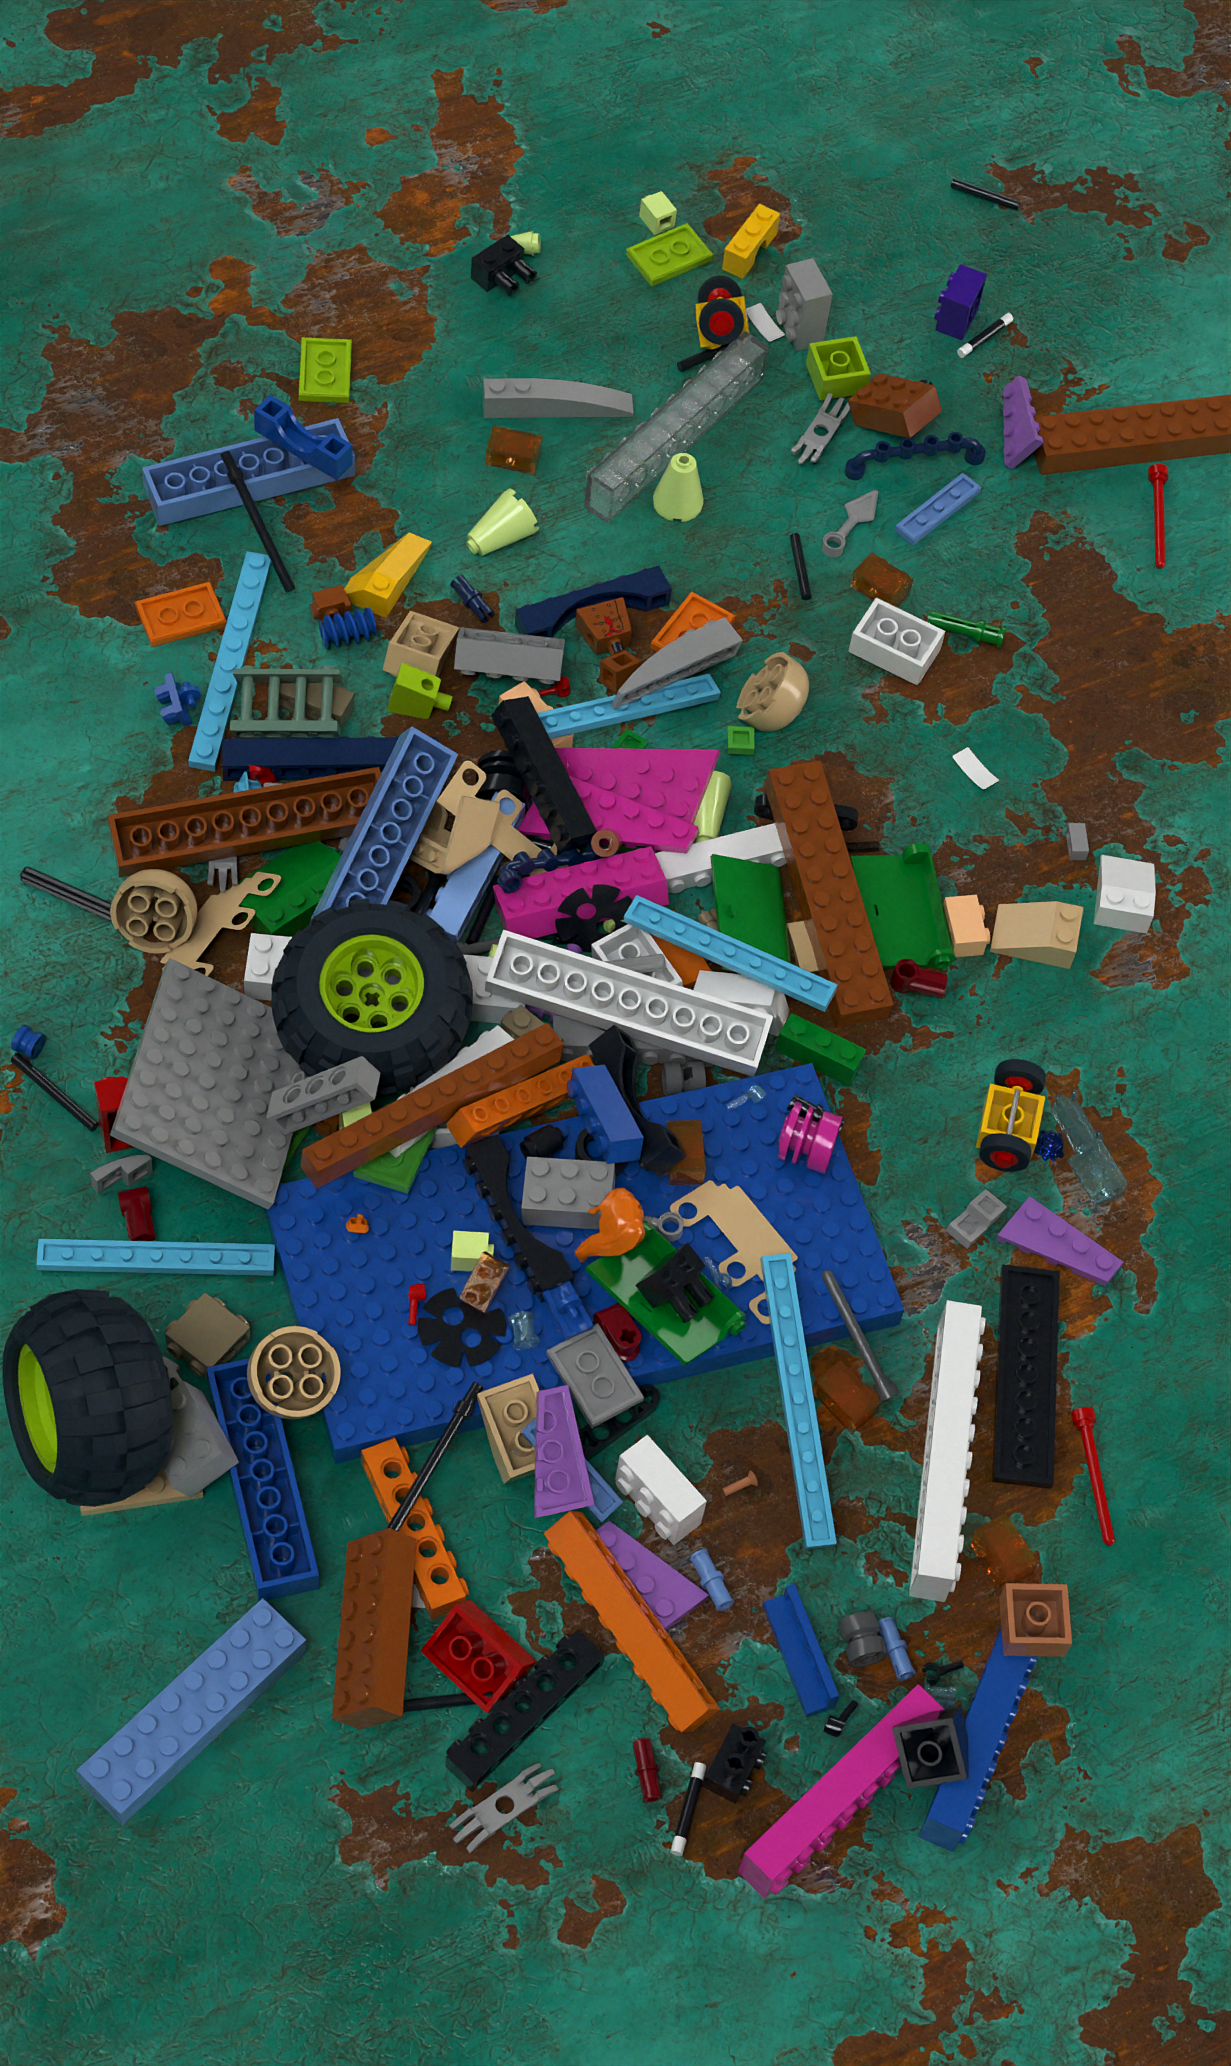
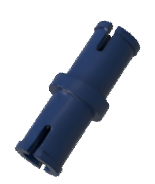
M464 575L455 577L462 586L456 583L454 579L450 586L463 599L464 606L470 608L482 623L488 622L489 619L483 612L491 618L495 612L482 599V593L479 590H475L465 579Z

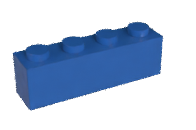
M597 1065L573 1068L571 1080L567 1082V1092L569 1097L574 1099L577 1112L586 1123L587 1132L592 1134L598 1153L602 1154L607 1164L640 1160L644 1137L606 1066Z

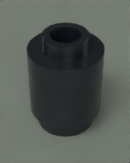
M548 1124L524 1137V1141L520 1142V1150L526 1160L527 1157L548 1158L563 1149L564 1136L558 1127Z

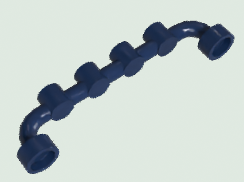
M958 432L950 433L948 440L939 441L934 435H928L925 437L924 443L915 444L910 438H904L900 441V445L896 447H891L886 441H879L875 449L863 451L854 458L849 459L846 462L844 473L850 480H860L865 473L866 466L864 462L875 459L883 463L890 457L898 456L907 460L914 454L922 453L931 457L936 455L938 451L946 450L955 454L960 452L962 448H966L964 458L967 463L980 465L984 461L986 450L978 440L963 438L962 434Z
M591 844L586 847L585 852H578L577 849L562 851L561 855H554L551 849H543L538 853L537 858H530L526 852L522 851L514 856L513 861L506 862L501 866L497 882L504 893L510 894L517 891L522 885V879L517 871L526 875L534 869L544 868L545 871L549 872L555 870L558 866L568 865L570 867L606 857L597 855L593 851ZM619 850V851H618L616 854H614V855L622 854V853H625V852Z

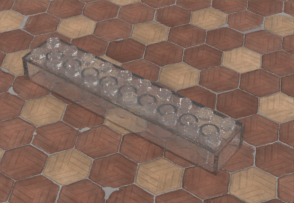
M744 331L736 340L729 343L724 351H719L713 358V361L707 366H702L692 380L689 379L684 383L679 392L672 394L661 408H656L645 423L641 422L633 434L623 438L613 452H608L599 465L590 468L586 475L584 508L608 524L666 470L674 455L687 451L763 380L769 346L747 331Z

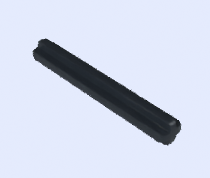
M27 866L21 872L22 882L112 921L110 915L112 903Z

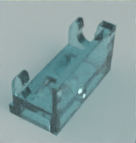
M1074 1090L1068 1099L1065 1098L1064 1094L1056 1096L1051 1112L1077 1156L1102 1147L1104 1136L1100 1131L1096 1133L1079 1105V1095Z
M1100 1137L1074 1150L1076 1154L1069 1157L1068 1163L1095 1207L1123 1195L1127 1181Z

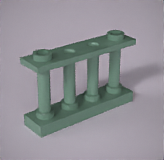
M249 665L241 666L240 669H233V676L236 682H242L241 717L238 720H230V732L234 738L341 737L340 725L338 721H334L332 718L333 683H343L340 669H336L333 666H322L320 669H257ZM253 683H269L268 715L265 720H254L252 718ZM280 683H296L294 717L291 720H281L278 718ZM306 683H322L321 718H318V721H310L305 718Z

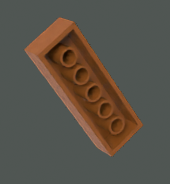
M391 1528L348 1542L346 1551L332 1720L359 1730L403 1716L416 1539Z

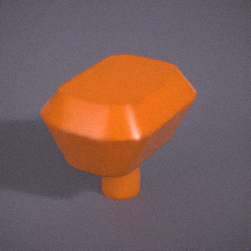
M358 1214L357 1218L351 1217L346 1222V1229L350 1233L364 1234L369 1231L368 1222L363 1218L362 1214Z

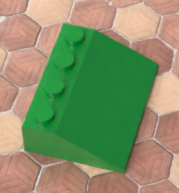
M320 841L295 845L247 876L246 878H253L257 872L281 876L280 882L269 895L261 896L248 893L238 907L255 910V915L249 921L251 927L258 934L293 937L299 930L302 931L310 925V919L340 860L341 854ZM268 878L261 881L258 885V890H268L274 884V880ZM241 912L240 915L247 920L248 914Z

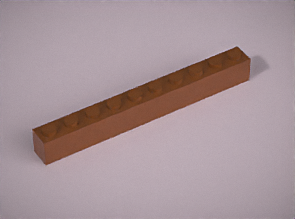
M547 1022L302 1149L301 1168L317 1189L451 1119L460 1108L514 1086L560 1062L564 1043Z

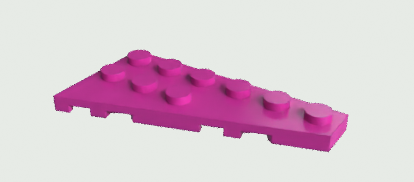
M555 748L569 776L690 824H693L721 753L719 750Z
M569 776L597 832L603 829L615 830L620 835L622 844H626L627 848L652 846L657 851L687 853L699 833L698 826ZM533 802L517 830L525 837L527 835L541 836V839L551 840L550 832L540 816L535 802ZM606 838L601 839V845L609 846V840Z

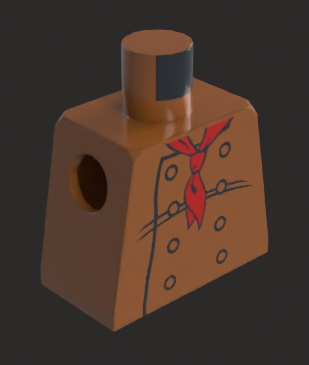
M623 597L576 609L575 627L594 654L599 655L610 652L612 656L625 650V647L630 645L632 631Z

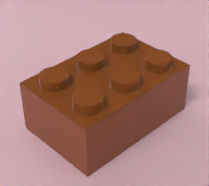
M886 374L874 376L867 385L860 388L856 394L848 399L856 426L911 438L942 412L935 385Z

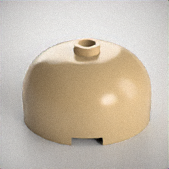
M778 652L765 660L766 666L757 675L752 673L740 693L736 708H742V711L738 718L756 730L773 732L784 728L800 714L809 693L807 673L797 661L784 652Z
M146 869L132 874L120 885L112 901L110 915L115 930L118 929L129 940V945L148 953L171 952L172 948L186 942L197 918V903L192 890L180 877L161 869ZM152 921H157L153 931L155 936L162 940V942H149L141 937L147 933Z
M301 1326L284 1327L266 1336L253 1350L247 1367V1382L255 1401L268 1413L283 1419L305 1418L321 1410L335 1395L340 1382L341 1370L339 1359L334 1348H331L327 1341L317 1334L318 1332ZM323 1372L326 1375V1384L322 1382ZM267 1373L271 1375V1380L268 1382L265 1380Z

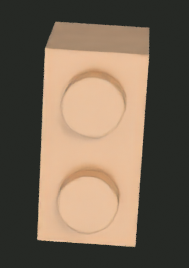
M977 895L945 897L943 906L955 957L983 955L986 945L990 943V932L988 928L984 927V907L979 905Z

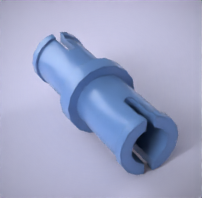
M706 1549L695 1552L691 1555L690 1561L701 1578V1587L708 1591L717 1611L728 1609L733 1605L734 1600L731 1598L723 1582L724 1576L722 1572L717 1571Z
M886 1617L879 1620L880 1636L884 1639L888 1653L887 1657L890 1658L897 1680L904 1681L912 1678L916 1671L906 1651L908 1645L905 1640L901 1639L894 1618Z

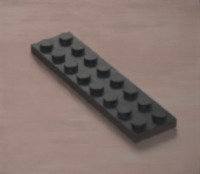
M1004 1264L1001 1267L992 1482L1051 1489L1053 1486L1060 1271Z

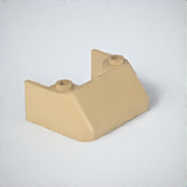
M461 795L453 828L450 832L444 829L448 819L446 808L436 800L409 859L434 873L450 874L483 853L489 847L500 803Z

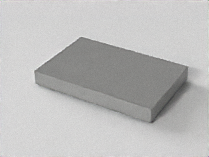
M599 1324L594 1325L593 1329L565 1340L546 1352L547 1357L563 1383L568 1385L571 1396L591 1428L642 1402L644 1396Z

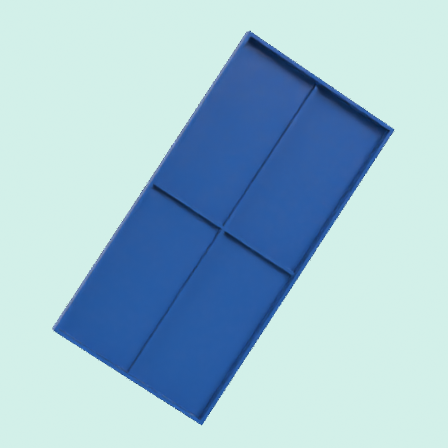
M812 1063L639 1102L640 1108L647 1120L661 1124L677 1135L687 1157L661 1177L651 1170L645 1171L638 1160L628 1161L626 1169L619 1176L615 1177L614 1189L625 1188L631 1192L635 1199L639 1201L645 1216L660 1218L662 1214L671 1212V1204L709 1180L713 1181L716 1186L726 1184L729 1189L739 1186L798 1257L792 1264L796 1268L794 1276L806 1348L852 1337L822 1279V1273L825 1270H830L833 1273L863 1334L900 1324L904 1307L839 1134L825 1174L807 1169L808 1155L805 1154L801 1155L796 1165L791 1164L794 1151L790 1149L785 1161L778 1160V1141L785 1119L791 1112L786 1109L795 1094L815 1106L820 1104L823 1106V1110L830 1112ZM582 1116L498 1135L510 1157L506 1178L508 1199L514 1214L522 1225L521 1208L527 1160L520 1150V1142L524 1141V1137L550 1124L561 1130L564 1142L563 1149L548 1158L575 1160L576 1141L579 1133L586 1127ZM595 1140L589 1142L585 1148L587 1156L593 1161L606 1162L602 1154L598 1153ZM458 1144L429 1150L408 1194L354 1177V1170L317 1189L309 1178L278 1185L273 1205L269 1209L263 1208L272 1242L275 1244V1253L296 1326L306 1327L318 1332L317 1334L325 1339L331 1348H334L339 1359L341 1372L338 1389L328 1404L320 1410L335 1464L361 1458V1450L392 1438H396L399 1447L439 1439L454 1415L452 1411L458 1400H463L473 1382L479 1383L483 1387L481 1391L483 1392L533 1374L539 1391L565 1386L547 1357L546 1352L566 1339L547 1303H541L537 1295H532L529 1291L525 1272L518 1270L513 1259L514 1252L511 1246L507 1247L504 1244L498 1222L494 1223L489 1216L488 1203L485 1198L481 1199L479 1197L473 1175H468L463 1167L462 1159H465V1147L460 1148ZM687 1202L680 1205L678 1212L681 1217L692 1219L697 1214V1208L694 1204ZM358 1214H362L363 1218L368 1222L369 1231L364 1234L350 1233L346 1229V1222L351 1217L357 1218ZM709 1215L689 1227L684 1226L682 1236L670 1243L676 1249L689 1243L706 1265L700 1272L746 1314L747 1317L744 1321L746 1327L737 1336L730 1335L684 1366L630 1314L641 1333L640 1349L636 1359L622 1363L637 1387L645 1384L654 1386L775 1356L770 1324L761 1323L749 1308L750 1301L765 1292L764 1282L758 1275H755L739 1286L729 1284L720 1273L718 1267L721 1262L739 1251ZM673 1221L665 1222L662 1225L663 1229L670 1233L677 1231L679 1228ZM523 1225L534 1238L563 1254L575 1277L573 1288L576 1294L579 1295L582 1305L594 1326L593 1314L618 1302L585 1271L586 1266L602 1256H590L585 1262L581 1263L574 1253L584 1240L600 1231L597 1229ZM453 1231L489 1233L488 1244H494L493 1262H487L486 1272L451 1270ZM732 1262L727 1267V1273L730 1277L739 1279L745 1275L746 1269L742 1263ZM424 1284L426 1300L417 1301L416 1325L409 1326V1288L411 1285ZM449 1288H454L461 1303L464 1288H473L493 1299L483 1313L498 1308L502 1310L506 1322L505 1336L487 1335L499 1343L501 1347L486 1362L470 1367L463 1352L460 1366H449L431 1356L432 1351L440 1341L426 1346L422 1345L418 1334V1318L436 1319V1317L423 1309L426 1302L435 1294ZM761 1300L757 1306L758 1311L764 1316H769L767 1300ZM448 1307L442 1315L444 1322L452 1326L460 1324L464 1317L463 1312L457 1307ZM469 1328L461 1333L460 1340L466 1347H475L481 1342V1334L476 1329ZM323 1372L322 1382L326 1384V1375ZM571 1396L572 1405H576V1402ZM478 1399L472 1406L474 1411L468 1420H464L457 1434L485 1427Z

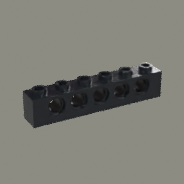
M579 1629L572 1636L566 1634L557 1643V1650L550 1657L544 1655L534 1666L535 1671L528 1678L523 1676L515 1683L512 1688L514 1692L506 1699L504 1697L498 1699L490 1709L492 1713L485 1720L479 1718L468 1730L470 1734L462 1742L459 1739L456 1740L446 1751L445 1767L471 1792L487 1779L603 1665L605 1654ZM568 1661L575 1668L567 1671L563 1670L559 1664ZM547 1682L552 1685L553 1689L544 1692L537 1685ZM525 1703L531 1707V1710L527 1713H521L515 1706ZM502 1724L507 1726L510 1731L506 1734H498L493 1728L496 1725ZM475 1746H483L488 1752L485 1755L477 1756L471 1749Z

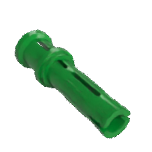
M930 610L927 619L928 623L942 630L972 637L976 643L983 641L994 644L999 649L1002 646L1006 626L1004 625L1002 627L986 624L985 620H978L977 623Z

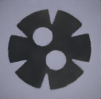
M593 885L592 898L589 897L584 888H580L567 896L559 906L558 912L572 917L556 919V930L563 941L578 935L573 944L578 945L583 952H592L591 944L628 924L621 920H624V915L633 902L630 896H626L614 903L621 890L610 885ZM585 903L594 905L596 908L595 915L590 919L579 918L577 909L580 905ZM603 918H610L614 920L615 928L610 933L602 934L596 929L597 922Z
M465 1287L460 1303L455 1289L449 1288L435 1294L423 1306V1309L436 1317V1319L418 1318L419 1338L423 1346L440 1341L432 1351L431 1356L446 1365L459 1367L462 1353L464 1352L469 1366H476L492 1358L500 1349L501 1345L487 1335L505 1336L506 1322L503 1312L498 1308L483 1313L493 1299L479 1290ZM448 1307L459 1308L464 1316L462 1322L454 1326L448 1325L442 1317L444 1310ZM469 1328L476 1329L481 1334L479 1345L475 1347L463 1345L460 1336L464 1330Z

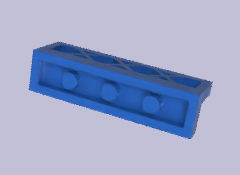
M795 1584L786 1586L784 1595L763 1601L762 1607L805 1717H809L834 1709L839 1694Z

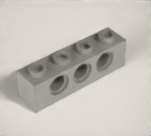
M361 1056L273 1091L266 1119L286 1135L373 1101L376 1097L380 1072Z

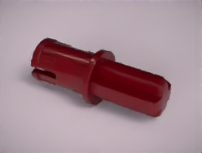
M640 1738L633 1742L637 1765L635 1775L639 1776L643 1802L652 1803L662 1799L657 1775L660 1769L658 1765H655L651 1740L649 1738Z

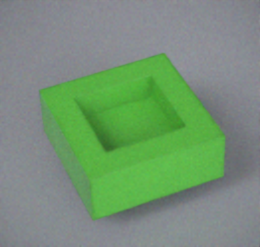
M728 726L727 754L754 755V727Z

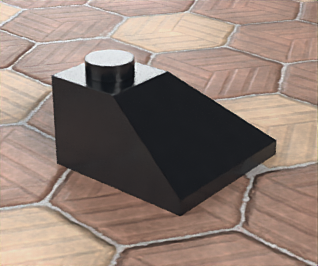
M961 1707L929 1712L892 1727L907 1789L967 1780L969 1778L968 1735Z

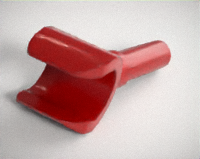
M562 676L560 681H556V686L537 692L540 697L550 694L567 697L570 693L569 678Z
M424 1284L411 1285L409 1288V1326L416 1325L417 1301L426 1300Z

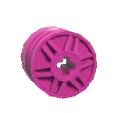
M796 1102L791 1112L787 1115L780 1134L778 1160L785 1161L790 1149L794 1151L791 1164L796 1165L801 1155L805 1154L808 1155L807 1169L825 1174L843 1117L824 1111L819 1122L813 1121L814 1107L810 1106L806 1117L803 1118L800 1117L803 1104Z

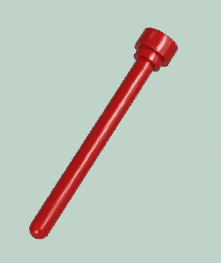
M1153 464L1148 468V480L1154 488L1155 565L1161 569L1165 566L1164 484L1168 480V467L1164 464Z
M1082 1407L1071 1412L1072 1422L1077 1427V1430L1081 1431L1103 1543L1111 1546L1114 1544L1115 1538L1092 1431L1096 1422L1095 1411L1092 1407Z

